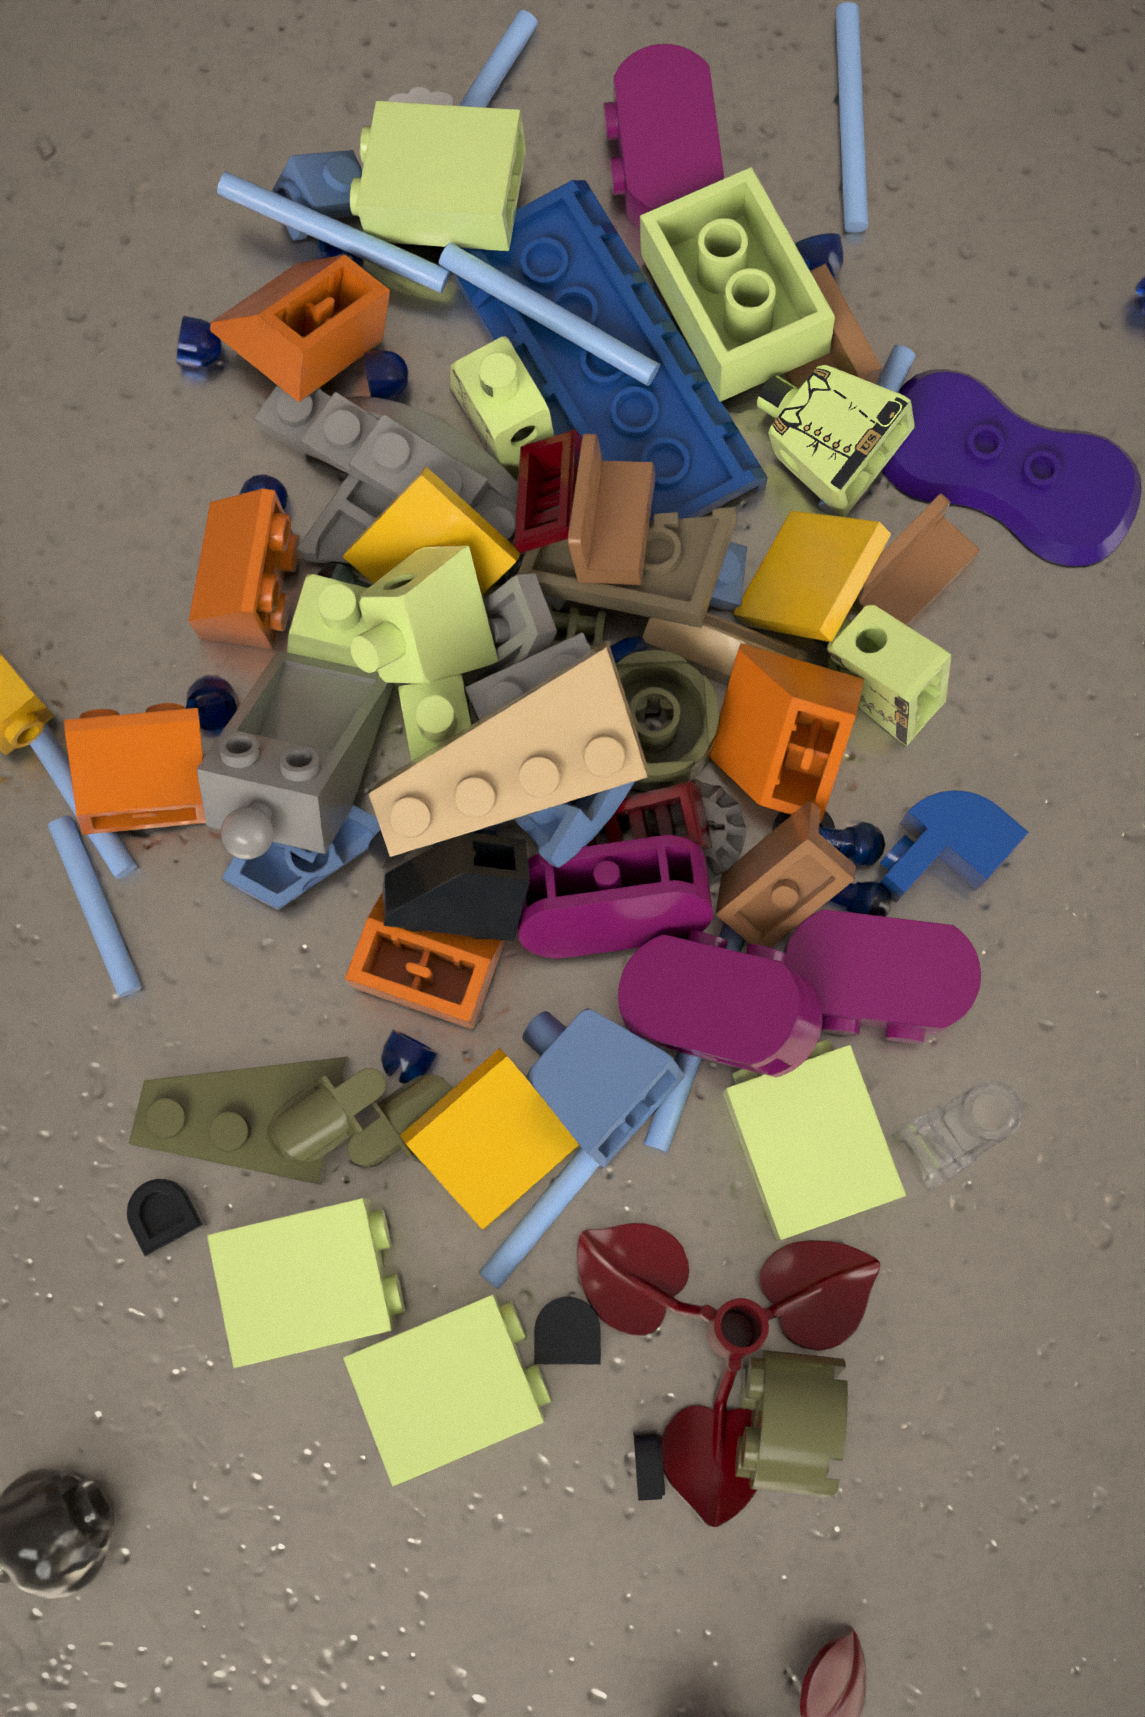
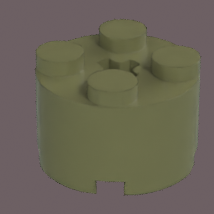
M645 650L627 655L616 663V667L647 762V778L635 781L631 788L650 792L686 783L700 774L714 746V737H716L719 723V703L716 691L705 674L703 676L700 671L688 663L687 659L676 653L664 650ZM658 713V719L660 723H663L660 731L649 730L648 725L645 723L646 714Z
M761 1350L759 1358L750 1357L748 1368L743 1369L740 1408L752 1410L751 1427L745 1426L743 1436H738L735 1459V1476L749 1478L750 1489L826 1498L835 1497L840 1479L826 1478L829 1471V1460L843 1461L848 1411V1381L836 1379L846 1368L843 1358Z

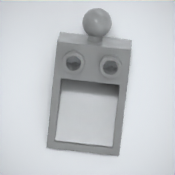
M279 650L276 652L197 768L206 825L221 829L222 843L230 854L240 859H255L267 852L272 842L323 854L326 853L351 811L394 683L385 682L376 671L368 673L358 667Z

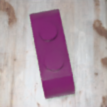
M673 44L650 45L628 56L618 67L614 75L613 102H603V117L606 140L617 139L619 157L610 158L613 195L624 194L627 218L640 230V215L723 180L724 170L710 66L692 50Z
M663 835L582 847L572 859L559 868L550 865L538 853L528 858L530 883L518 923V937L523 947L530 952L554 959L640 948L646 942L660 935H669L688 940L691 930L703 932L713 919L705 853L695 842L675 835Z
M822 909L800 923L783 950V953L786 954L784 964L805 976L815 988L822 1006L823 1020L821 1031L831 1034L857 1036L860 1034V1026L886 1029L885 1039L890 1041L921 1044L924 1043L925 1034H937L960 1020L972 1007L980 989L981 967L976 950L962 931L949 924Z
M691 930L688 940L669 935L655 937L642 945L629 959L619 983V1009L626 1026L633 1034L654 1043L658 1047L777 1078L799 1067L810 1056L818 1042L823 1020L819 996L805 976L784 964L786 954L762 945L748 944L746 953L726 949L727 940L705 932Z

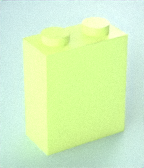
M376 101L371 126H364L361 132L360 155L364 164L361 178H353L350 189L351 213L354 216H359L363 231L387 243L442 247L453 243L459 248L509 251L526 154V142L520 110Z
M830 1040L819 1042L810 1056L799 1067L777 1078L744 1069L732 1074L736 1085L726 1088L723 1095L775 1241L786 1239L906 1196L851 1045L834 1050Z
M361 1198L207 1235L233 1368L392 1331L398 1328L395 1315L405 1313L404 1299L397 1274L386 1276L381 1250L391 1248L386 1217L383 1209L372 1211L369 1199Z
M493 1294L343 1357L392 1487L544 1423L545 1415L541 1406L551 1403L552 1400L538 1365L535 1364L528 1368L524 1365L516 1343L527 1338L512 1301L501 1306L497 1295Z

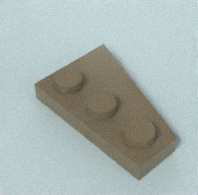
M735 507L712 509V516L679 519L678 512L654 514V521L649 523L642 585L578 583L568 546V539L526 551L518 574L536 573L545 596L702 628L737 522Z

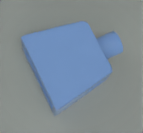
M587 1008L581 1011L568 1027L562 1024L550 1012L544 1011L535 1016L523 1032V1041L541 1056L529 1069L526 1076L582 1149L603 1169L685 1077L674 1059L665 1051L592 1009Z

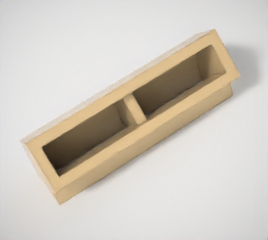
M708 612L706 613L702 628L649 618L641 640V651L664 650L676 653L687 659L688 663L700 671L703 676L705 674L708 679L726 686L729 684L740 643L804 661L807 651Z

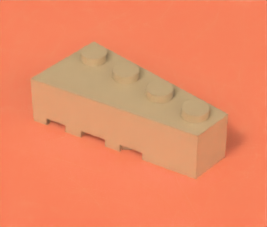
M608 640L564 669L542 680L512 701L485 715L460 733L448 738L378 781L369 792V797L389 856L399 855L647 778V762Z

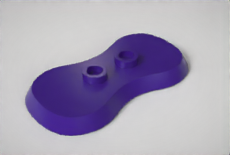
M949 369L928 370L916 374L900 388L898 393L911 400L915 428L882 469L888 480L908 496L927 502H932L942 493L951 501L950 504L968 506L987 513L1007 526L1034 553L1050 562L1061 565L1086 566L1102 561L1123 541L1136 517L1142 486L1137 465L1118 444L1095 433L1050 428L1034 423L1014 412L986 384L964 372Z

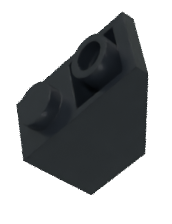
M470 832L447 839L387 872L384 875L382 884L383 926L404 928L409 931H430L469 936L475 939H496L514 942L530 883L526 840Z

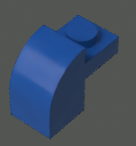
M958 790L935 793L916 803L899 823L917 840L914 843L904 835L880 862L889 872L877 886L879 887L880 884L885 886L891 894V899L897 902L938 857L971 887L977 890L1029 832L998 805L981 795Z

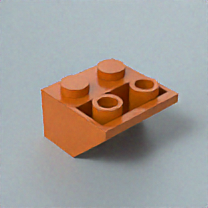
M346 255L296 263L210 323V331L297 402H300L383 342L390 289Z
M258 489L210 502L188 621L200 640L273 649L276 630H285L289 615V595L283 593L286 571L294 572L296 570L299 558L296 548L300 544L299 535L293 534L290 514L284 513L275 490Z
M740 643L719 715L714 746L709 758L758 805L792 815L811 800L821 809V823L856 718L865 679Z
M161 703L148 707L145 713L119 715L117 711L111 709H94L82 713L77 719L64 720L76 816L82 835L206 823L197 768L203 760L198 708L185 709L180 704Z
M382 891L367 917L345 980L354 989L474 1030L505 940L475 939L463 935L430 931H409L404 928L383 926Z

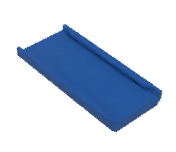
M571 180L518 208L515 214L509 251L461 248L660 364L654 380L647 386L450 271L451 276L489 340L492 342L506 336L511 342L549 408L554 435L574 429L578 431L582 438L583 434H597L603 461L653 462L656 477L650 521H654V514L678 512L679 519L702 517L711 512L712 509L724 505L755 487L760 490L766 486L768 479L766 473L723 403L719 402L704 372L586 180Z

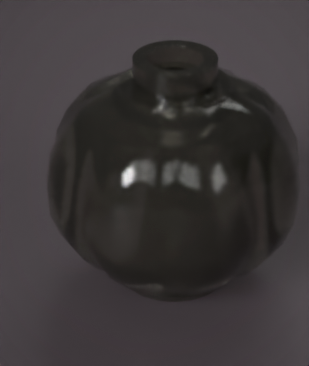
M37 1469L19 1476L6 1487L0 1496V1583L6 1585L13 1581L22 1591L46 1598L67 1597L81 1591L92 1583L106 1560L111 1540L109 1528L114 1525L115 1521L112 1506L106 1494L96 1482L89 1478L82 1481L78 1476L58 1469Z

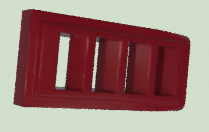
M576 429L520 447L514 547L519 553L568 539L582 445V437Z
M686 782L624 798L615 813L605 824L608 843L624 841L619 817L629 815L634 840L649 838L645 811L655 810L660 836H677L670 806L681 804L687 835L680 837L695 842L703 850L712 848L711 836L699 787L692 782ZM596 836L586 846L597 845Z

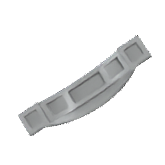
M277 385L254 416V421L259 429L305 458L311 455L372 486L393 500L427 466L514 545L518 482L502 465L474 441L432 415L396 401L364 396L343 397L337 392H334L331 397L320 389L315 390L302 401L297 402ZM526 552L521 553L517 562L502 575L504 579L509 581L518 574ZM544 595L546 603L553 605L552 611L564 612L571 602Z

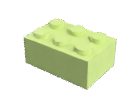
M752 167L640 215L641 256L719 402L762 384L775 375L780 376L830 353L835 315Z

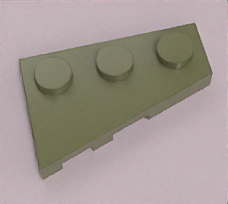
M339 1057L144 1080L129 1144L321 1185L328 1154L311 1163L292 1165L282 1162L270 1152L266 1141L267 1126L272 1120L274 1113L286 1101L324 1075H326L334 1088L345 1081L350 1058Z

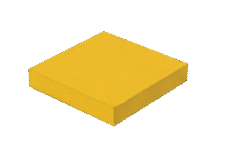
M426 466L347 548L342 557L374 584L422 547L469 546L481 595H483L517 562L521 553Z
M790 511L745 591L741 606L735 609L733 615L748 627L832 642L891 533L879 521Z
M500 1048L399 1135L410 1150L482 1230L579 1146L541 1095Z

